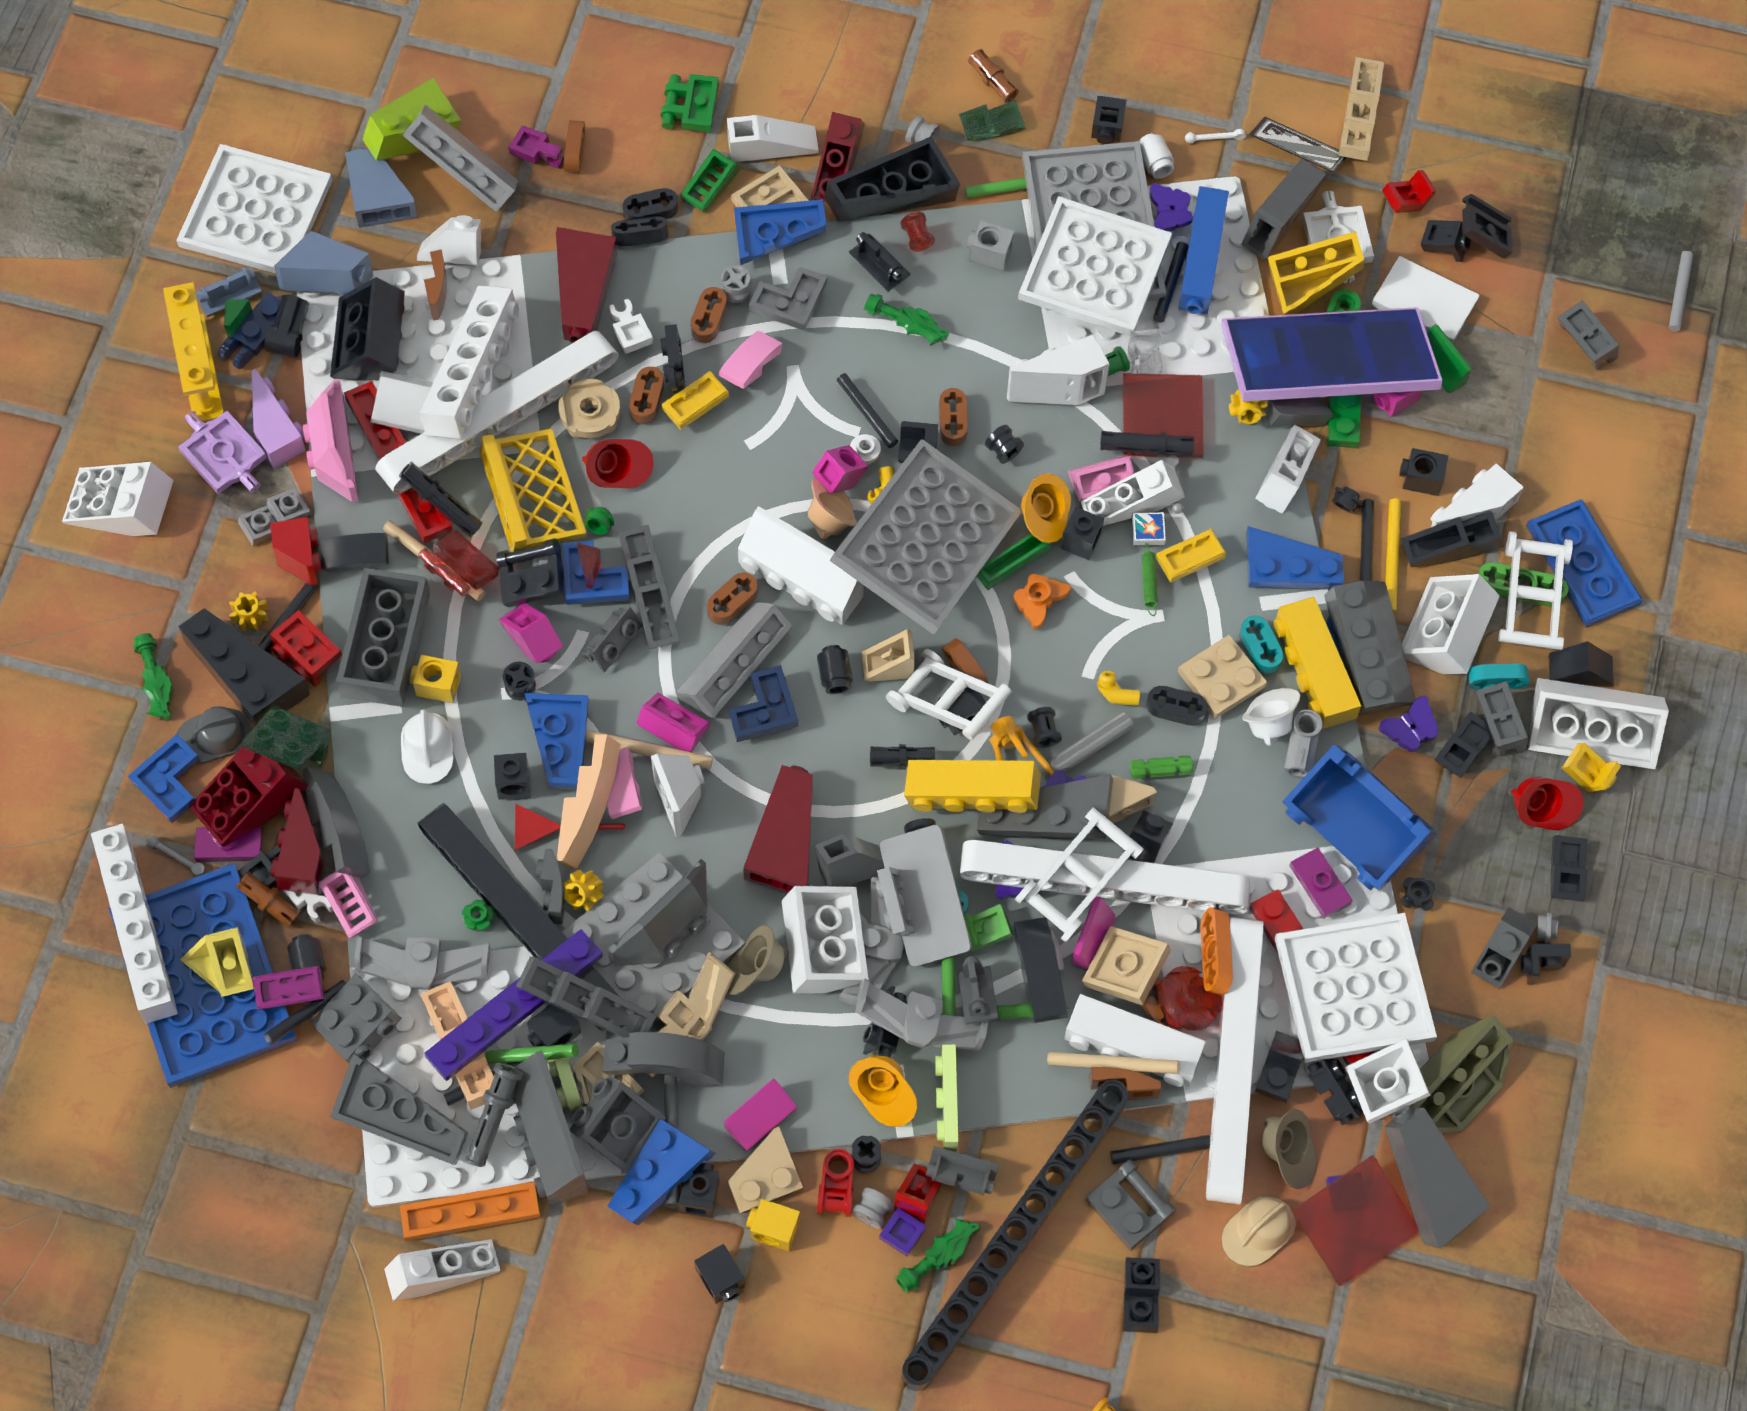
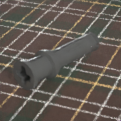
M496 1063L494 1065V1078L490 1088L485 1090L483 1095L486 1104L465 1156V1161L474 1166L485 1167L505 1109H509L513 1105L514 1099L512 1095L517 1081L522 1080L524 1075L519 1069L507 1064Z

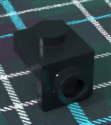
M1144 810L1129 836L1144 850L1136 859L1131 855L1129 858L1141 862L1155 863L1162 845L1170 834L1173 823L1164 820L1159 815L1151 814Z

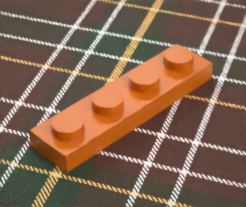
M535 1181L400 1205L405 1241L540 1218Z

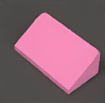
M1128 455L1068 470V475L1078 501H1082L1135 474L1131 457Z

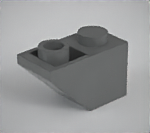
M845 833L815 845L820 874L830 887L852 886L878 875L877 870L885 868L878 845Z
M1508 907L1471 973L1500 989L1538 923Z

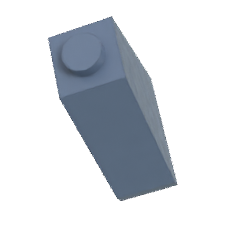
M366 148L345 152L354 210L359 228L418 218L414 197L384 159L376 161L369 149Z
M310 231L274 265L279 289L286 291L348 293L370 281L373 277L369 253Z

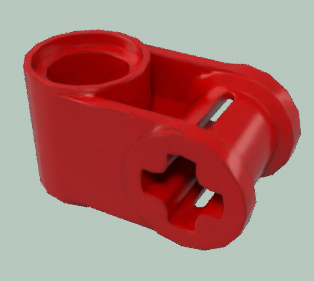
M833 1149L824 1158L822 1180L819 1185L817 1214L822 1215L825 1211L844 1213L845 1217H851L854 1163L851 1154L846 1150ZM835 1161H842L848 1166V1169L842 1174H835L829 1169V1166Z

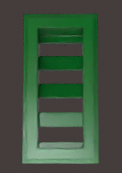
M712 149L680 194V198L705 213L738 173L739 167L737 163L717 150ZM717 165L718 167L723 169L724 172L720 174L713 168ZM710 174L718 180L716 183H714L710 179L706 178V176ZM703 182L711 187L710 192L700 187V183ZM694 190L705 197L703 202L691 195Z

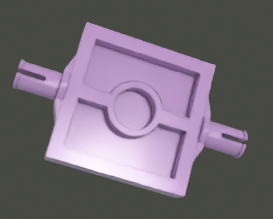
M191 411L190 415L187 414L184 420L195 431L188 440L178 446L179 452L218 495L233 483L239 481L247 487L250 493H254L255 489L258 490L261 484L250 473L253 468L267 459L266 453L228 411L215 420L206 423L200 419L195 411Z

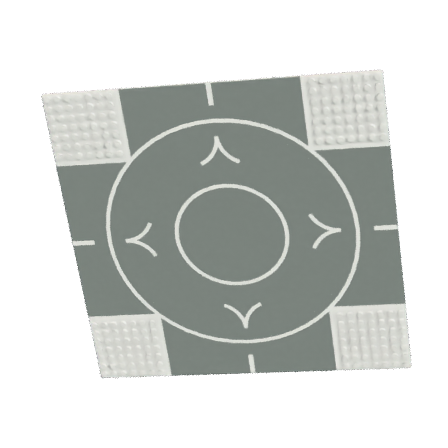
M1238 177L1160 184L1161 186L1170 187L1172 190L1179 189L1187 192L1191 197L1187 211H1190L1193 216L1199 186L1229 191L1208 314H1191L1185 310L1178 309L1187 258L1186 253L1165 321L1157 322L1153 319L1158 300L1147 301L1133 337L1052 310L1046 311V308L1018 299L1019 291L1036 252L1028 199L868 216L840 222L837 220L826 221V232L743 265H740L736 231L668 238L661 242L617 246L618 254L597 331L601 332L618 352L619 356L610 368L592 378L602 381L610 389L612 387L618 394L621 414L616 429L612 433L597 438L572 437L560 420L559 399L495 437V439L546 429L553 430L586 530L585 538L560 542L562 554V543L594 541L596 569L625 567L626 564L618 532L649 525L680 642L649 650L643 627H641L605 673L602 672L595 660L591 663L582 654L585 652L584 647L588 645L596 633L606 634L602 631L601 627L614 610H619L620 607L626 609L630 606L641 623L629 575V600L567 605L563 565L564 594L526 604L547 616L564 647L556 651L555 657L547 662H540L538 664L524 655L498 620L520 605L507 608L502 604L500 568L496 561V554L504 550L511 551L479 454L480 446L430 476L431 479L436 478L440 482L439 486L462 504L471 514L482 521L480 529L474 535L468 537L457 525L450 521L452 532L423 543L398 495L390 489L377 473L375 468L379 460L345 400L359 502L353 503L318 481L315 469L311 470L315 529H317L319 539L317 553L320 554V559V539L352 534L386 533L383 527L391 520L486 592L480 601L475 600L388 534L389 564L370 569L427 578L430 598L414 665L418 666L421 655L458 662L461 678L454 703L416 696L413 684H410V682L404 707L341 698L336 679L342 657L326 669L334 774L356 816L364 841L370 873L363 878H358L378 919L377 923L352 939L347 936L350 979L356 973L402 1017L396 1024L394 1032L382 1039L373 1049V1053L367 1061L468 1132L459 1160L456 1165H452L362 1130L367 1197L370 1206L383 1207L426 1201L533 1182L534 1178L540 1177L537 1166H529L524 1147L530 1145L526 1134L519 1136L513 1118L519 1115L516 1104H513L509 1109H505L485 1167L474 1166L465 1161V1156L471 1145L485 1104L471 1110L466 1098L448 1106L443 1093L460 1085L455 1075L448 1081H445L425 1058L424 1053L440 1041L420 996L421 993L428 990L411 989L403 984L356 971L354 959L357 936L405 950L407 937L440 938V952L482 945L489 942L490 955L487 977L452 984L469 1018L521 977L529 957H533L495 914L491 925L484 931H473L464 925V918L462 917L463 908L466 905H471L474 900L482 899L431 844L417 825V822L440 804L445 803L549 917L548 911L543 910L546 891L542 890L540 879H536V866L538 859H544L545 848L552 849L557 860L560 830L515 851V803L553 822L561 824L564 798L576 797L577 789L549 788L526 700H514L505 691L502 677L503 671L513 662H525L531 666L536 682L534 693L587 695L589 706L586 735L588 730L677 749L637 724L641 707L657 692L711 723L709 729L692 753L713 757L711 769L700 767L705 783L700 784L701 798L682 835L675 836L654 783L651 757L631 752L635 779L640 786L642 810L611 819L606 806L600 824L624 823L625 829L597 830L577 869H570L558 861L557 863L562 884L571 879V873L579 869L583 874L593 870V874L603 881L601 893L606 896L658 852L682 876L688 873L702 859L706 862L707 903L745 943L755 929L759 926L767 925L772 928L775 940L787 948L782 900L788 893L744 880L743 872L744 864L782 765L788 767L792 765L800 766L806 769L808 773L813 774L808 886H828L820 874L815 845L845 833L880 847L882 840L905 834L904 826L910 821L930 818L935 820L936 825L940 826L943 830L957 888L965 892L969 900L967 912L969 916L976 915L1001 904L1005 908L1013 933L1014 922L1045 917L1026 900L1019 904L1015 901V898L997 899L995 895L997 884L974 882L960 877L963 843L969 840L1003 843L1008 840L1012 844L1019 846L1065 851L1075 838L979 835L977 831L979 811L977 809H964L962 812H950L946 809H932L930 812L917 811L911 808L904 797L908 767L905 770H899V767L891 766L870 767V746L899 747V744H906V747H935V760H996L994 749L989 741L994 736L990 729L992 723L1001 717L1012 716L1017 726L1022 727L1025 735L1033 743L1035 734L1032 723L1027 720V714L1041 707H1051L1055 710L1054 722L1056 730L1062 736V740L1054 746L1037 748L1050 766L1052 758L1122 712H1126L1132 718L1134 724L1131 730L1065 772V774L1073 779L1078 776L1092 778L1111 774L1154 787L1157 792L1154 805L1144 810L1151 814L1159 815L1164 820L1173 823L1170 834L1158 853L1155 861L1156 864L1240 874L1250 879L1248 912L1242 915H1229V919L1234 917L1256 920L1249 909L1250 903L1277 889L1283 895L1303 929L1398 914L1391 880L1381 890H1377L1374 887L1370 891L1356 878L1360 874L1356 870L1357 867L1311 825L1304 821L1299 825L1285 813L1288 807L1282 801L1303 779L1283 772L1290 738L1289 733L1279 737L1272 746H1267L1264 739L1253 735L1248 722L1242 719L1243 714L1246 713L1256 697L1265 692L1281 688H1291L1297 690L1300 694V701L1294 710V718L1300 711L1308 710V697L1298 687L1296 680L1297 671L1294 665H1290L1286 659V645L1282 637H1277L1273 621L1276 619L1280 606L1313 596L1317 601L1325 622L1329 617V612L1324 597L1328 592V588L1249 587L1246 537L1248 526L1318 548L1319 544L1304 478L1283 513L1268 508L1262 502L1255 499L1293 426H1271L1266 407V415L1262 416L1254 424L1238 423L1237 416L1230 415L1229 404L1232 403L1230 395L1235 394L1239 387L1223 334L1222 319L1269 316L1257 255L1241 245L1250 223L1241 181ZM1150 199L1153 220L1155 222L1158 216L1156 213L1157 207ZM980 220L1015 231L1013 248L1004 271L970 261L971 249L967 248V241L971 230H977ZM1192 223L1183 228L1168 231L1172 233V237L1161 264L1164 282L1177 243L1185 242L1189 246ZM862 232L871 234L911 276L887 292L849 254V251L858 245L856 241L857 236ZM557 251L479 259L477 265L444 263L447 275V294L443 311L438 320L432 319L424 279L435 277L432 264L373 271L371 279L377 277L405 291V310L402 316V337L398 354L399 365L397 371L393 372L394 374L434 382L478 286L511 288L515 301L519 303V316L512 323L509 339L504 341L500 359L498 362H495L491 370L490 381L485 384L481 398L572 344L569 340H564ZM740 265L745 267L751 275V294L749 298L741 303L727 301V310L716 338L708 343L696 341L692 337L690 324L701 293L710 287L721 289V274L728 266ZM799 267L827 276V285L805 331L749 312V303L760 281L788 291ZM731 285V287L738 288L737 285ZM297 291L298 297L310 303L301 331L303 335L301 351L306 415L320 394L334 380H340L343 393L370 381H373L376 389L378 388L379 380H347L330 377L339 297L346 293ZM872 293L874 295H882L884 303L899 310L904 306L906 308L913 307L915 310L921 308L929 313L939 328L949 332V337L943 343L940 341L930 346L929 341L923 336L916 334L907 335L906 329L896 326L895 320L881 314H876L874 317L868 315L869 312L864 310V306L869 295ZM625 299H629L632 303L633 316L641 313L653 337V344L628 354L624 353L613 331V324L617 322L612 320L609 305L613 304L616 311H625ZM713 299L712 302H709V310L712 311L714 304L718 303V299ZM705 320L704 326L699 327L700 331H705L706 328H709V320ZM677 324L681 338L686 387L711 371L729 391L727 399L682 430L662 410V403L675 395L674 391H671L670 383L665 382V378L661 402L653 421L647 424L637 423L631 418L629 401L636 376L642 368L648 366L656 367L664 376L663 365L668 364V356H663L660 338H666L664 326ZM759 330L781 342L782 350L779 355L763 365L761 377L742 389L720 377L719 371L737 348ZM1273 330L1237 332L1253 388L1266 387L1263 384L1262 374L1281 368ZM1093 334L1104 355L1112 352L1113 348L1121 346L1130 363L1129 371H1119L1107 377L1104 395L1079 405L1009 402L1007 400L1010 367L1022 359L1030 360L1040 356L1047 349H1057L1065 346L1078 337L1085 338ZM846 373L897 438L898 443L894 447H887L836 381L841 374ZM650 378L646 382V390L650 391L651 384L655 382L654 378ZM949 388H957L963 391L967 398V438L964 443L958 446H949L940 438L939 399L942 392ZM951 399L949 400L950 412H956L957 404L955 400ZM644 400L642 407L638 408L639 412H644L648 408L647 400ZM586 404V409L582 411L590 414L594 413L598 408H593L592 404ZM902 421L938 424L936 449L1020 509L1022 498L1034 478L1046 473L1057 475L1065 482L1071 496L1067 523L1075 507L1083 510L1081 502L1077 500L1068 470L1128 455L1131 457L1134 473H1137L1160 460L1167 463V458L1172 456V454H1165V457H1161L1159 454L1146 452L1100 450L1102 430L1143 434L1167 432V435L1194 436L1193 456L1173 454L1179 459L1177 477L1185 495V498L1180 500L1184 505L1183 512L1175 514L1172 510L1173 504L1159 511L1152 512H1164L1166 538L1165 545H1149L1150 551L1155 553L1158 604L1156 605L1157 612L1155 616H1151L1147 607L1144 606L1141 555L1149 551L1147 545V549H1145V545L1133 544L1132 518L1103 526L1101 538L1090 560L1062 550L1061 537L1057 542L1051 543L1050 551L990 590H987L980 580L975 577L934 635L866 586L863 588L862 600L843 625L836 621L830 622L824 619L818 610L810 605L804 606L799 604L790 593L783 589L777 590L767 583L765 578L757 573L751 574L757 580V597L728 624L719 625L713 623L708 617L707 603L709 598L738 573H748L741 567L738 561V547L758 506L834 552L838 549L854 527L848 526L838 536L830 535L826 539L820 538L815 525L807 515L814 497L812 480L815 476L812 474V471L827 450L850 445L852 440L859 435L868 434L874 436L880 443L881 452L874 462L867 464L869 467L855 488L844 491L850 499L857 523L871 506L867 499L869 491L874 492L875 488L881 486L879 469L890 466L893 467L895 474L903 464L898 462ZM951 422L950 425L952 435H957L956 422ZM1002 425H1008L1012 429V435L1019 437L1024 443V447L1015 458L1001 464L996 458V452L990 451L985 446V441L995 429ZM399 429L406 443L420 435V433ZM633 439L641 441L650 449L653 455L654 466L646 482L638 487L603 488L596 486L589 480L582 457L586 456L592 445L601 440ZM547 440L536 441L531 446V448L544 455L550 448ZM309 442V451H312L311 442ZM513 446L502 448L503 454L513 460H516L522 452ZM861 446L860 448L862 450H869L871 447ZM526 454L520 464L535 471L541 461ZM545 464L539 474L554 481L558 472L556 469ZM515 470L511 476L513 482L523 487L530 478L518 470ZM534 480L528 490L543 497L549 487ZM555 490L548 498L549 501L560 507H563L567 501L565 495ZM524 496L519 504L521 508L533 513L539 503ZM543 506L537 516L552 524L558 513ZM604 507L611 512L615 524L605 535H596L586 528V511L589 508ZM1023 513L1017 518L987 562L1031 534L1026 526ZM563 516L556 525L565 531L576 529L575 523ZM534 522L528 528L530 538L544 536L547 529ZM1212 529L1226 552L1225 559L1170 583L1156 559V554ZM532 560L513 564L514 571L533 567ZM357 567L332 572L324 570L319 572L323 633L341 650L342 655L363 570ZM1031 574L1046 576L1049 580L1055 579L1071 586V593L1067 598L1053 602L1050 609L1046 608L1045 622L1037 630L1031 627L1030 622L1024 617V612L1019 611L1014 602L1015 591L1025 588L1028 584V577ZM738 585L737 594H739L742 590L748 593L749 585H746L745 587ZM754 602L774 604L790 622L792 627L754 672L782 666L798 718V727L737 742L728 715V709L757 702L751 675L715 717H708L692 698L679 696L677 690ZM727 604L723 607L716 605V613L719 611L726 613ZM1149 608L1150 613L1154 615L1155 608ZM1253 615L1260 616L1268 622L1284 655L1282 664L1276 672L1271 674L1260 672L1267 681L1264 689L1217 719H1214L1207 710L1204 720L1195 726L1157 718L1148 711V694L1156 686H1168L1194 693L1177 672L1178 666L1227 635L1232 637L1252 662L1240 639L1239 634L1242 622L1247 617ZM1250 627L1248 634L1254 633L1258 641H1260V629L1255 630L1253 627ZM908 629L912 631L915 659L914 671L923 662L921 653L925 649L935 652L941 657L946 666L952 668L943 654L942 646L957 638L964 644L982 668L989 684L997 688L1001 684H1005L1011 689L1012 693L973 740L966 738L962 732L954 736L948 727L944 728L935 717L912 707H909L906 712H900L887 701L886 695L890 690L898 692L908 679L865 681L862 651ZM839 645L842 649L848 651L853 681L851 682V689L845 693L828 694L826 693V688L821 684L817 655L826 646ZM1263 648L1262 660L1268 659L1270 663H1273L1275 656H1268ZM1104 671H1111L1116 675V682L1122 689L1140 690L1139 706L1111 704L1098 690L1097 681L1100 674ZM930 672L913 692L912 696L935 705L939 697L943 696L955 681ZM433 675L427 681H438L441 676ZM525 682L519 683V684H518V687H519L520 685L526 684V683H525ZM980 693L986 702L991 698ZM1160 696L1157 700V706L1163 707L1166 703V698ZM1190 704L1188 714H1195L1197 711L1196 705ZM420 710H426L427 713H436L443 716L450 723L452 730L454 754L452 768L447 776L439 782L432 784L418 783L411 779L405 772L402 763V728L410 718L419 714ZM1356 719L1320 730L1313 767L1334 744L1343 747L1366 767ZM1307 724L1298 725L1302 732H1313L1312 728ZM585 742L583 766L592 765L594 744ZM1024 744L1023 746L1028 753L1027 758H1023L1016 747L1004 749L1001 746L1003 761H1035L1041 773L1040 788L1046 785V780L1051 776ZM526 753L530 770L531 797L499 800L495 786L494 755ZM1185 755L1191 756L1193 760V772L1187 775H1179V772H1175V776L1149 778V775H1145V778L1133 779L1130 774V763L1132 760L1143 759L1144 762H1148V759L1174 757V759H1178V756ZM1144 810L1115 823V825L1130 836L1132 829ZM1106 836V839L1084 838L1072 853L1119 859L1124 849L1110 837ZM1317 847L1353 900L1351 905L1323 919L1289 866L1291 861ZM871 878L849 887H856L861 922L871 924ZM347 882L343 884V890L349 887ZM1043 890L1038 892L1040 896L1067 918L1072 915L1087 897ZM353 892L344 897V902L355 897ZM1102 898L1115 913L1112 927L1168 943L1171 951L1158 977L1167 984L1184 1013L1185 1023L1181 1032L1206 1041L1189 1087L1185 1085L1181 1087L1170 1085L1163 1080L1164 1077L1151 1073L1147 1076L1161 1083L1159 1097L1127 1100L1123 1111L1214 1099L1222 995L1206 991L1204 988L1200 924L1205 911ZM565 900L563 924H554L562 932L586 912L584 906L574 910V907ZM1092 902L1078 917L1082 924L1067 942L1061 939L1064 932L1047 919L1050 932L1052 929L1059 942L1061 957L1064 963V970L1059 969L1066 1007H1070V1009H1067L1068 1018L1035 1023L1032 1017L992 1019L988 1022L986 1038L980 1051L956 1049L958 1132L1079 1117L1098 1090H1090L1089 1075L1091 1068L1048 1065L1047 1057L1049 1052L1100 1055V1053L1090 1049L1087 1051L1078 1050L1072 1047L1069 1041L1064 1040L1066 1028L1080 994L1149 1020L1140 1004L1085 987L1082 980L1087 970L1072 965L1073 952ZM359 903L347 909V914L349 915L360 908ZM363 913L351 921L352 925L355 926L366 919L365 914ZM480 913L475 914L476 918H479L481 916ZM1264 931L1250 1095L1259 1094L1255 1092L1276 1030L1299 1038L1280 958ZM1015 937L973 952L954 956L956 1016L964 1017L958 972L963 971L962 965L965 959L970 956L977 957L983 967H991L996 1006L1029 1004ZM904 946L901 960L896 963L882 990L894 986V993H903L907 997L913 991L942 1000V960L918 967L911 966ZM787 956L780 973L772 981L753 982L744 992L738 995L726 994L712 1024V1030L703 1040L725 1052L723 1084L692 1087L677 1078L678 1129L716 1153L708 1162L704 1160L702 1163L716 1164L746 1160L769 1133L746 1152L724 1128V1121L769 1081L775 1078L797 1106L794 1112L776 1126L780 1127L790 1154L852 1146L855 1139L863 1135L873 1136L879 1142L937 1135V1120H943V1108H936V1088H942V1076H935V1056H941L942 1048H920L907 1044L905 1040L899 1037L896 1053L892 1054L891 1058L899 1063L905 1080L917 1098V1111L914 1118L908 1124L900 1127L887 1126L878 1122L853 1092L848 1078L851 1067L857 1061L873 1054L878 1056V1050L867 1055L863 1054L866 1044L863 1042V1036L871 1021L856 1013L855 1005L838 1001L844 988L828 993H793L789 956ZM1151 989L1147 997L1153 996L1156 1002L1160 1004L1158 1001L1160 990L1153 991ZM546 1002L485 1050L483 1052L484 1055L489 1050L533 1047L527 1038L530 1034L527 1022L549 1006L550 1003ZM1162 1010L1164 1014L1162 1024H1169L1173 1028L1176 1018H1169L1165 1011ZM573 1015L580 1024L581 1034L568 1044H577L579 1053L577 1057L568 1058L582 1106L586 1107L573 1064L597 1042L604 1048L605 1039L622 1037L607 1030L602 1032L594 1024ZM659 1020L650 1028L649 1032H658L666 1025ZM1426 1043L1410 1045L1419 1068L1429 1060ZM1342 1057L1333 1058L1334 1060L1338 1059L1342 1063L1347 1074L1345 1078L1347 1082H1351L1344 1059ZM1304 1058L1302 1059L1292 1089L1314 1086L1308 1077L1310 1072L1307 1067L1316 1061L1305 1063ZM488 1064L491 1071L495 1064ZM646 1073L629 1074L644 1089L640 1097L665 1116L664 1074H657L654 1077ZM559 1076L552 1078L555 1089L561 1088ZM1108 1092L1103 1095V1099L1107 1104L1116 1105L1120 1103V1099L1115 1093ZM565 1107L562 1110L570 1129L573 1125L571 1118L574 1112L570 1113L568 1107ZM570 1131L586 1180L627 1175L626 1172L620 1170Z

